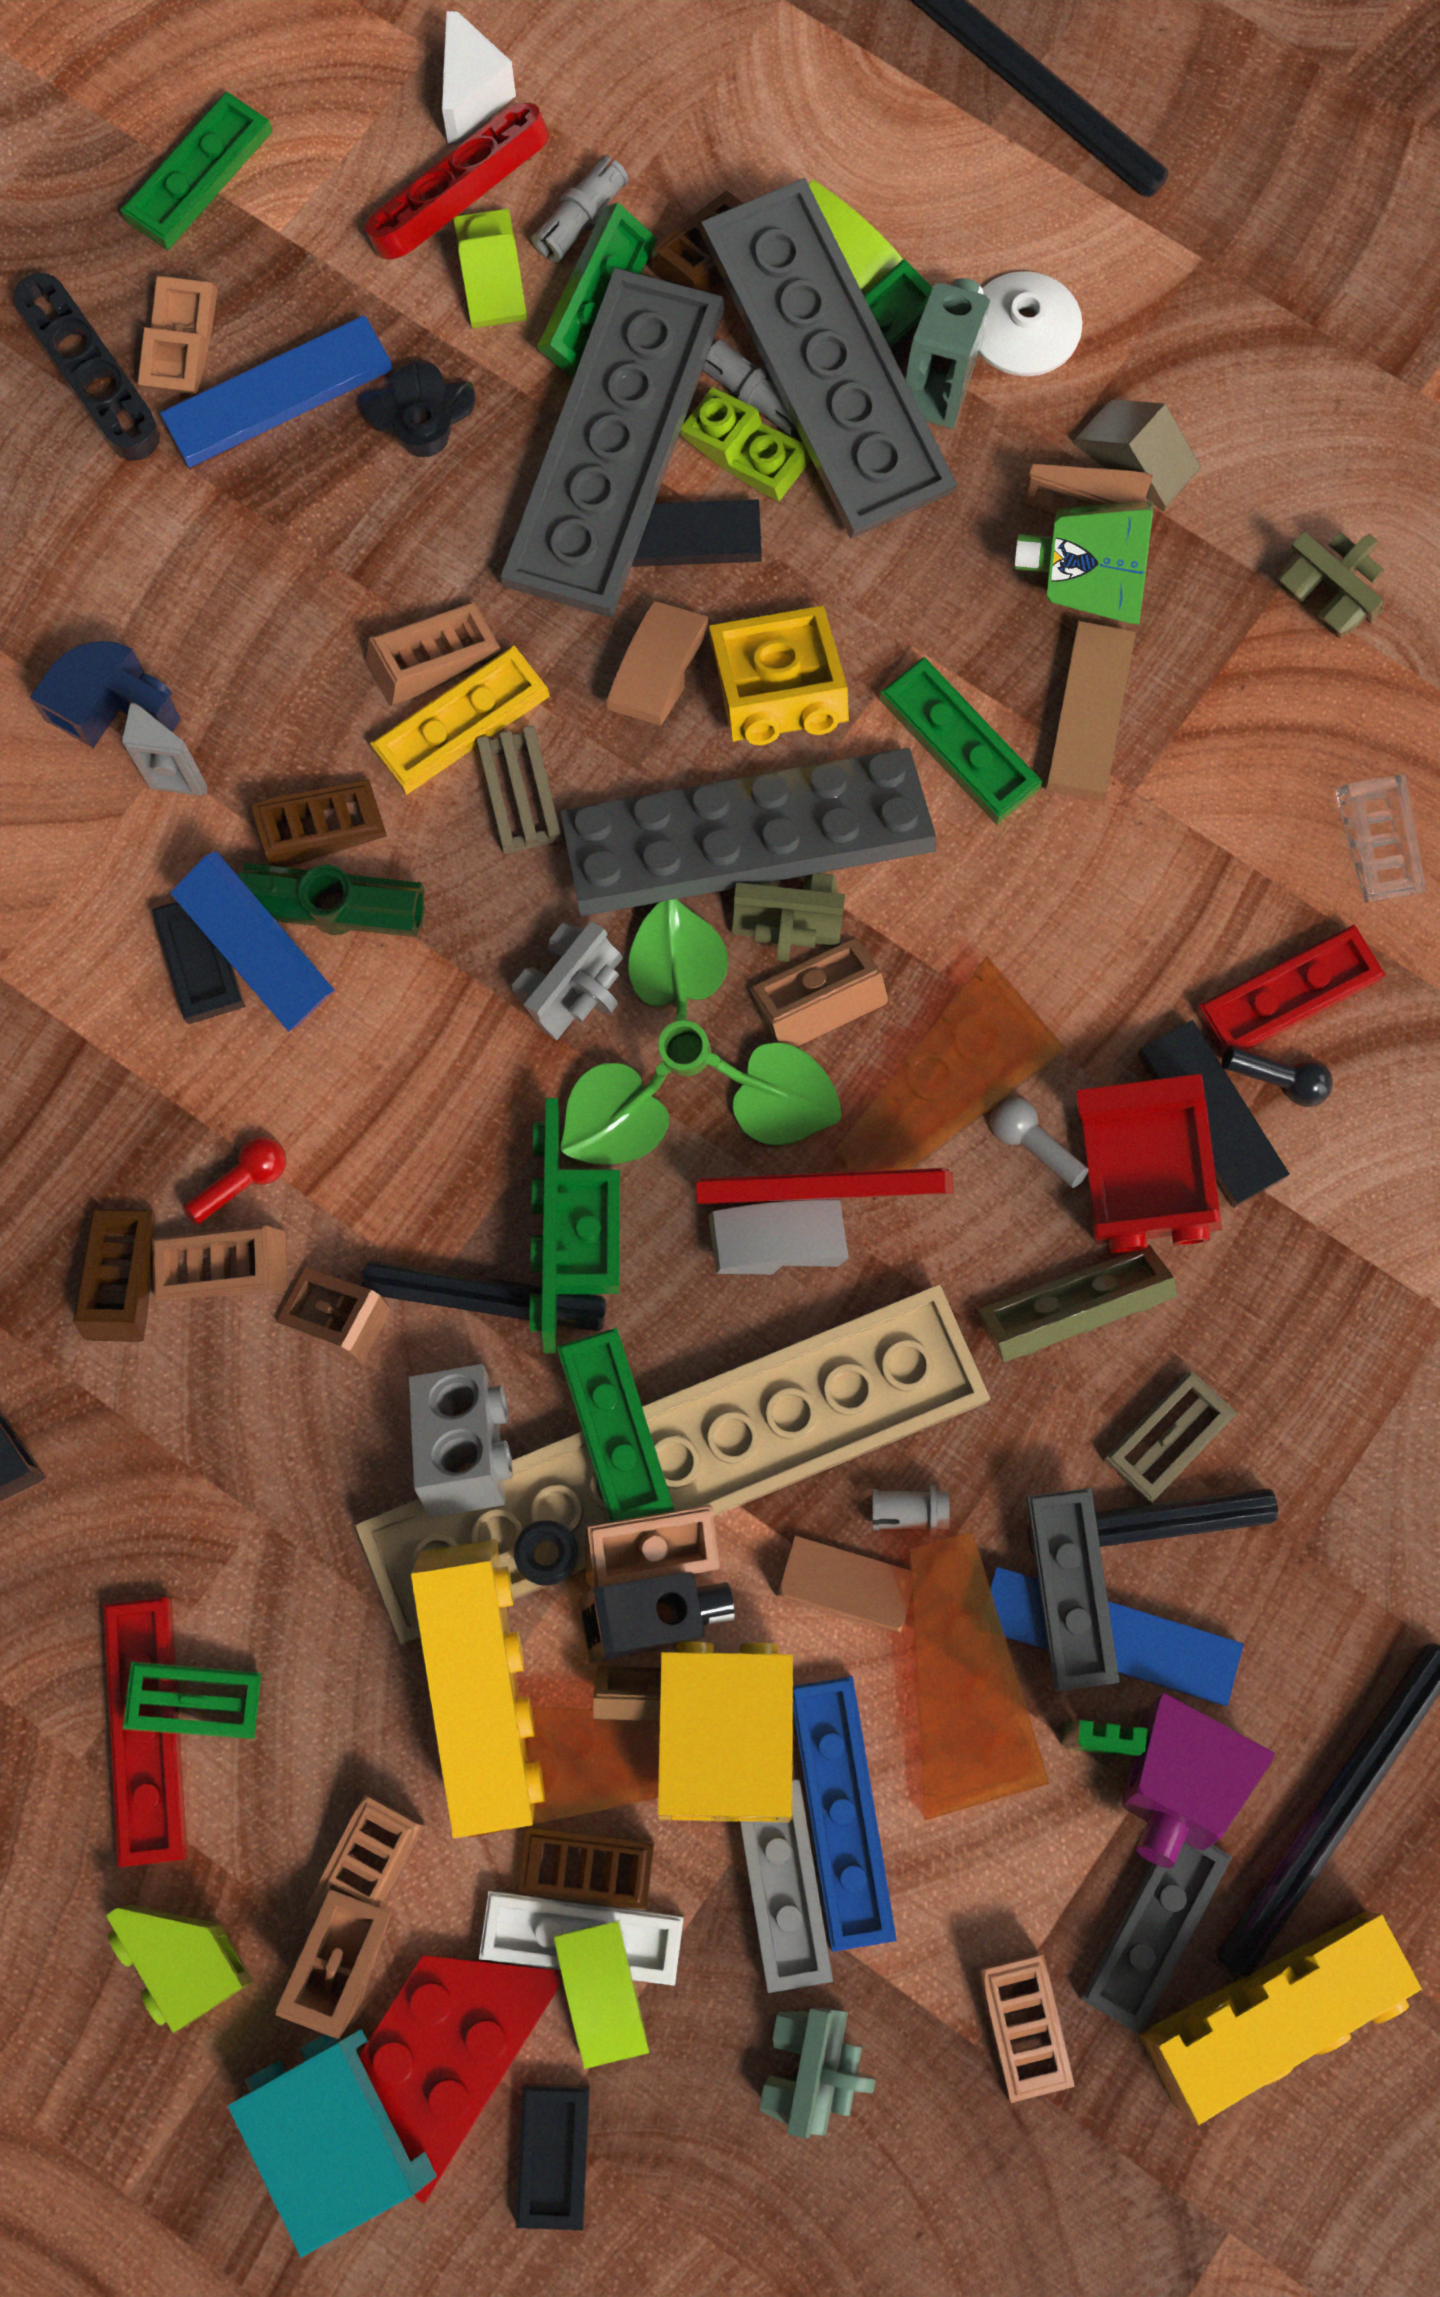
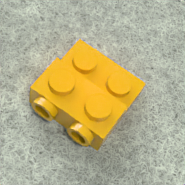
M824 605L709 625L711 646L721 682L722 701L733 742L747 739L753 745H767L775 741L780 733L802 729L813 735H823L834 730L838 723L849 721L848 687Z

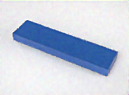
M363 315L160 412V415L187 467L191 468L392 371V364L367 317Z
M995 1567L977 1630L1047 1651L1037 1579ZM1108 1601L1118 1674L1216 1705L1228 1706L1244 1643Z
M853 1676L793 1686V1716L831 1951L895 1942L897 1938Z

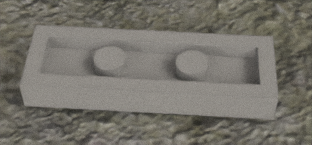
M798 1779L792 1781V1819L790 1822H740L768 1993L833 1982L801 1785Z

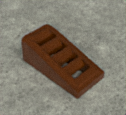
M727 190L666 236L652 250L653 272L666 282L708 292L722 277L711 255L697 244L700 240L704 241L699 232L701 222L744 203ZM689 253L700 263L694 266L684 256Z
M369 779L274 797L250 804L270 866L287 868L387 837ZM357 800L365 824L353 826L346 804ZM335 808L341 829L329 831L324 810ZM311 815L317 834L305 836L300 818ZM288 822L293 839L281 841L277 825Z
M92 1209L73 1316V1323L84 1339L89 1341H144L149 1306L153 1254L152 1238H154L155 1214L153 1210ZM106 1234L135 1235L134 1243L106 1242ZM104 1259L131 1260V1266L104 1265ZM102 1284L127 1285L126 1291H101Z
M526 1827L517 1894L647 1911L655 1842ZM543 1843L556 1844L551 1883L538 1882ZM569 1846L581 1848L577 1886L564 1885ZM594 1849L607 1851L602 1889L590 1888ZM620 1853L633 1854L628 1892L616 1891Z

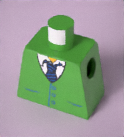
M1140 501L1058 509L1055 516L1053 536L1018 535L1015 570L1049 572L1047 600L1052 603L1130 624H1139L1154 502Z

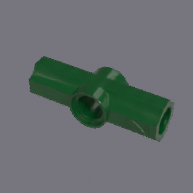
M244 863L241 872H238V877L277 922L316 926L321 932L329 935H342L353 930L417 938L418 931L422 928L425 911V888L421 882L346 874L339 867L329 864L318 865L310 870ZM334 891L343 892V897L336 906L330 909L318 908V904L324 895Z

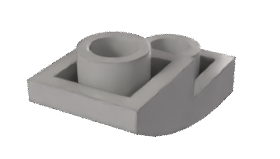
M804 1200L754 1204L712 1211L708 1216L716 1274L773 1275L782 1266L839 1267L849 1258L840 1200Z

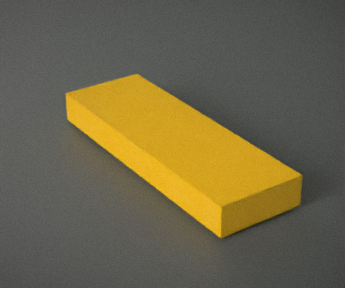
M513 645L372 741L370 745L380 762L403 792L408 795L478 746L477 738L492 737L549 698V690L515 645Z

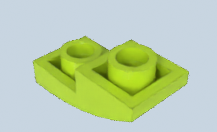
M812 179L808 185L862 294L865 295L903 258L860 214Z
M714 387L710 389L684 422L680 431L684 439L714 463L742 482L780 502L812 460L804 443L763 424L757 408Z
M620 1919L555 1935L554 1941L584 2069L648 2054L650 2052L636 1986L632 1979Z

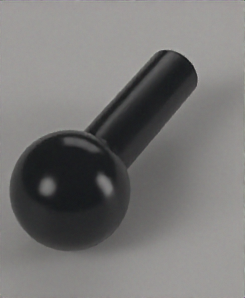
M1232 1045L1227 1047L1222 1057L1223 1069L1282 1087L1288 1098L1302 1107H1314L1323 1103L1329 1097L1333 1088V1078L1330 1070L1322 1062L1315 1059H1302L1291 1065Z

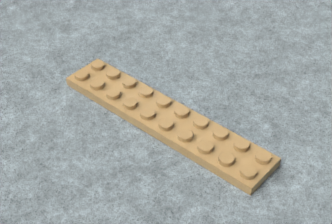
M939 1284L652 1402L642 1408L674 1510L711 1505L713 1516H717L986 1404L990 1401V1396ZM583 1431L512 1460L513 1478L503 1480L505 1505L430 1518L419 1498L355 1525L400 1645L405 1646L421 1639L411 1572L421 1551L497 1539L501 1567L508 1566L513 1598L515 1600L546 1587L528 1581L519 1572L514 1560L516 1540L520 1533L530 1524L542 1520H551L567 1527L577 1541L579 1557L577 1565L570 1576L585 1571V1526L609 1522L610 1518ZM543 1542L535 1550L537 1563L544 1566L553 1564L559 1555L557 1545L552 1542Z

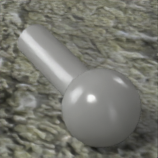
M1007 1097L994 1106L990 1114L989 1123L992 1133L999 1141L1008 1145H1024L1072 1188L1078 1186L1086 1178L1089 1169L1038 1126L1037 1112L1029 1101L1021 1097Z

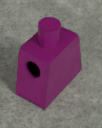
M1163 1692L1143 1714L1140 1728H1147L1146 1749L1141 1755L1132 1757L1122 1798V1806L1126 1811L1148 1822L1137 1846V1852L1153 1864L1172 1868L1184 1842L1195 1849L1205 1851L1224 1835L1268 1769L1275 1753Z

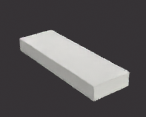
M490 1890L488 1892L479 1959L561 1970L554 1941L555 1935L620 1919L632 1979L675 1986L684 1916Z

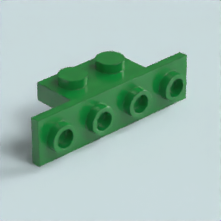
M546 1098L545 1120H534L533 1156L545 1157L544 1177L532 1178V1214H544L543 1235H531V1273H543L542 1294H530V1332H542L544 1353H556L557 1294H620V1170H559L560 1120L558 1098Z

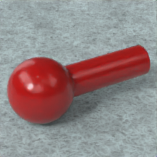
M265 1136L254 1137L246 1141L238 1152L237 1164L182 1206L186 1216L193 1224L198 1226L252 1183L266 1185L276 1181L281 1177L286 1168L287 1159L283 1147L276 1140Z

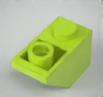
M136 1905L119 1907L106 1915L113 1930L107 1933V1937L114 1953L124 1966L129 1967L134 1964L146 1985V1988L141 1990V1998L146 2009L158 2025L162 2026L167 2022L173 2033L188 2026L254 1982L221 1924Z

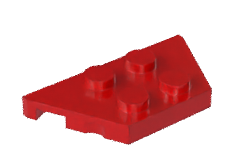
M424 1954L360 2053L359 2059L409 2160L425 2151L437 2175L436 2178L414 2194L415 2198L421 2203L425 2204L559 1989L563 1982L561 1970L513 1965L489 1960L476 1961L458 1959L452 1956Z

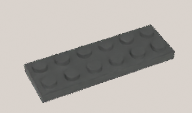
M800 179L702 221L699 232L850 539L954 493L957 483L806 179Z
M614 268L500 579L505 588L613 618L725 307L722 296Z
M910 747L560 810L580 917L736 888V883L756 885L936 852V834Z

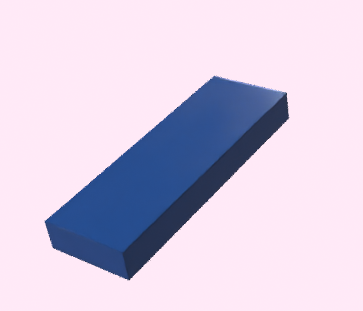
M217 851L204 856L170 892L288 1032L298 1027L335 991Z

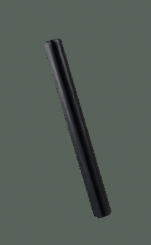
M913 0L1144 196L1152 197L1165 184L1169 172L1164 165L969 1Z
M1429 1643L1424 1646L1219 1950L1218 1959L1238 1976L1244 1978L1251 1976L1439 1696L1440 1645Z

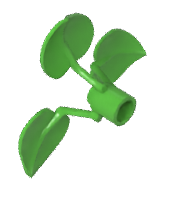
M678 899L659 902L644 919L630 951L628 970L633 989L644 1003L649 1006L660 1007L676 1001L675 1022L669 1024L662 1031L658 1041V1050L663 1061L657 1065L654 1076L645 1087L640 1075L633 1068L624 1064H601L584 1073L573 1087L567 1103L561 1150L565 1155L573 1159L596 1165L627 1163L649 1154L660 1144L669 1127L668 1111L652 1095L660 1088L669 1073L673 1072L680 1076H693L703 1071L706 1066L713 1067L730 1079L743 1084L735 1094L733 1111L742 1130L749 1137L762 1144L771 1146L793 1144L831 1127L841 1119V1106L835 1087L822 1067L810 1055L795 1046L784 1043H769L757 1047L750 1056L748 1074L739 1071L720 1059L718 1055L711 1053V1045L705 1031L698 1024L687 1021V999H707L721 987L728 971V953L723 940L716 930L685 907Z

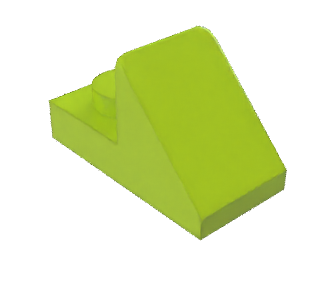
M509 208L456 216L454 224L472 329L526 321L527 313Z

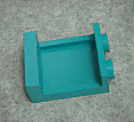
M362 2029L343 2040L326 2034L320 2036L300 2048V2052L305 2060L304 2062L286 2071L281 2059L245 2079L250 2093L228 2105L300 2258L410 2198L437 2177L425 2151L409 2160L357 2055L356 2048L367 2042Z

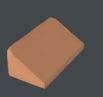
M857 938L749 988L751 996L775 1042L795 1047L807 1043L888 1003L882 973Z
M711 1505L585 1526L586 1583L591 1588L685 1572L695 1574L720 1569L713 1508Z
M795 1536L777 1598L899 1635L902 1633L917 1572Z

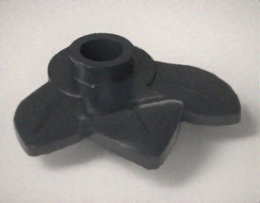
M415 359L399 367L393 377V389L365 392L361 400L363 413L373 429L395 434L398 443L413 456L430 457L438 454L446 447L452 425L466 418L473 411L476 395L472 382L456 381L445 384L442 374L435 364Z

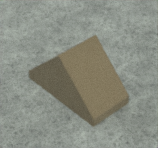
M1110 399L1076 437L1074 442L1075 446L1106 469L1137 471L1153 475L1146 499L1154 502V505L1163 512L1197 475L1201 468L1164 403Z

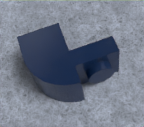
M90 642L69 650L54 662L30 696V699L46 722L92 748L96 746L119 711L128 715L131 703H136L171 732L174 731L181 720L170 698L172 695L170 689L156 678L145 674L132 648L115 642Z

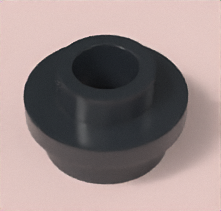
M542 1520L530 1524L520 1533L514 1546L516 1567L523 1577L537 1585L551 1586L564 1581L574 1571L578 1562L579 1550L574 1535L567 1527L555 1521ZM543 1542H552L557 1545L559 1550L557 1560L548 1566L540 1565L535 1559V1550Z

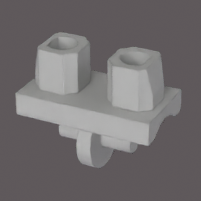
M590 921L585 929L568 923H562L549 939L548 950L558 962L548 975L531 967L524 969L512 984L513 992L541 1030L556 1041L574 1019L583 1022L593 1008L610 1015L618 1006L617 1000L608 989L619 977V974L614 969L623 957L608 941L606 930Z

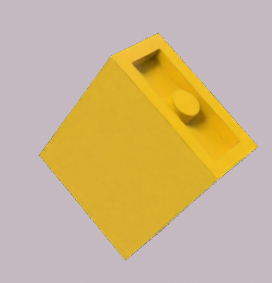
M679 1642L675 1644V1653L661 1652L659 1820L790 1822L792 1819L793 1654H779V1645L773 1643H744L740 1645V1654L714 1653V1644L708 1642Z

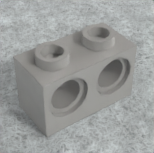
M484 1364L409 1377L414 1489L429 1517L434 1518L505 1505L503 1480L513 1478V1465L507 1441L500 1440L499 1424L509 1422L508 1404L503 1386L493 1387ZM469 1408L465 1413L453 1416L457 1411ZM474 1462L467 1470L455 1472L460 1466Z

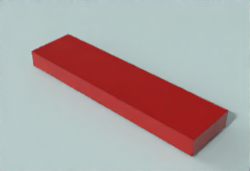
M946 1168L701 1178L700 1182H696L697 1204L954 1194L953 1172H949V1169Z
M163 1597L103 1604L118 1867L188 1859L180 1734L121 1729L129 1679V1663L138 1662L176 1666L172 1598ZM143 1678L141 1690L178 1693L177 1681ZM140 1704L138 1716L179 1719V1708Z

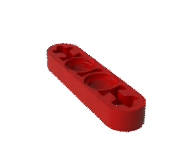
M520 103L509 107L375 211L368 218L365 224V231L379 257L390 260L407 255L547 144L550 136L540 109L533 103Z

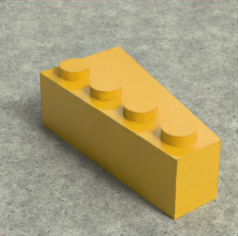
M497 1539L421 1551L411 1572V1579L453 1838L533 1825L534 1803L545 1802L539 1761L528 1763L525 1738L534 1736V1723L529 1696L519 1698L516 1672L524 1671V1661L519 1632H510L506 1607L514 1606L508 1566L501 1567Z
M1364 1911L1257 1968L1251 1976L1247 1978L1241 1977L1143 2029L1141 2034L1138 2035L1174 2106L1200 2125L1262 2086L1283 2078L1295 2066L1313 2055H1322L1344 2045L1351 2039L1350 2033L1372 2020L1374 2024H1379L1400 2015L1409 2008L1406 1999L1422 1990L1383 1915Z

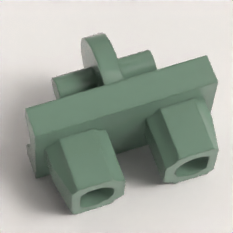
M826 2007L810 2008V2011H784L777 2014L773 2034L774 2048L801 2054L797 2079L777 2074L768 2075L763 2087L760 2111L783 2123H787V2134L805 2139L810 2138V2134L826 2135L830 2112L850 2116L854 2091L874 2092L876 2078L858 2072L862 2046L843 2042L848 2017L847 2011Z

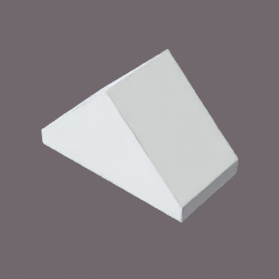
M447 11L442 112L448 144H460L514 99L516 92L512 61L459 12Z

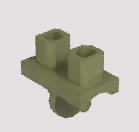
M1304 531L1292 544L1293 557L1288 561L1278 577V584L1295 600L1302 603L1313 589L1323 581L1336 593V596L1318 614V619L1336 636L1343 638L1359 626L1364 619L1372 624L1384 611V608L1381 607L1384 599L1354 574L1358 570L1372 583L1381 576L1385 569L1370 557L1379 541L1371 534H1367L1357 544H1354L1342 532H1339L1332 539L1329 546L1344 558L1340 562Z
M816 873L804 876L803 890L779 887L780 880L756 885L736 883L732 934L755 937V942L778 944L777 961L789 963L791 945L815 948V943L839 946L845 894L838 893L836 877L833 874Z

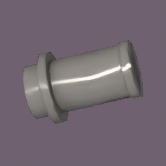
M930 1485L929 1491H879V1489H873V1530L929 1529L930 1536H936L937 1529L949 1530V1491H937L936 1485Z

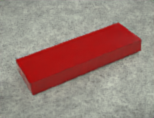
M1354 924L1199 1004L1195 1012L1223 1057L1228 1046L1232 1045L1248 1051L1380 982L1386 974Z

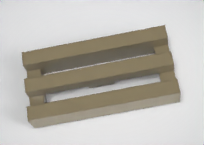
M535 726L524 727L523 733L512 735L511 731L500 733L501 738L489 740L488 736L477 738L504 854L562 841ZM519 749H528L547 830L535 831L516 752ZM505 754L524 832L522 836L512 837L493 755Z
M1190 1370L1103 1461L1111 1469L1114 1468L1129 1487L1133 1486L1141 1494L1140 1497L1149 1505L1238 1413L1195 1372ZM1192 1389L1199 1398L1132 1466L1124 1457ZM1208 1406L1213 1409L1218 1415L1150 1483L1143 1474Z

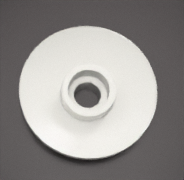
M1021 271L1002 275L984 286L983 295L988 297L990 305L979 355L987 363L1004 373L1027 377L1053 371L1071 357L1080 340L1082 315L1077 301L1064 285L1044 274ZM1019 311H1031L1035 313L1036 316L1024 317L1019 313Z

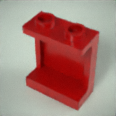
M1202 1074L1076 1090L1079 1115L1083 1123L1094 1216L1093 1233L1098 1245L1109 1244L1110 1252L1112 1253L1134 1252L1146 1249L1147 1239L1171 1236L1173 1245H1193L1210 1241V1232L1223 1230Z

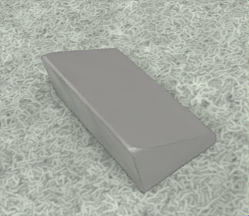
M131 703L122 743L148 787L161 791L198 796L206 795L208 786L185 742L136 703Z

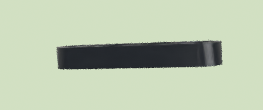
M35 273L25 277L14 291V302L33 337L112 451L120 458L128 461H139L149 457L156 450L160 442V432L149 407L63 284L55 276L46 273ZM44 297L46 301L51 302L58 318L50 323L41 307L34 303L38 298ZM80 335L87 339L84 350L77 355L64 356L58 353V346L65 337ZM109 377L117 382L114 392L106 398L95 399L87 395V389L95 379ZM123 410L132 425L137 429L139 428L141 432L135 438H131L129 434L124 433L116 417Z

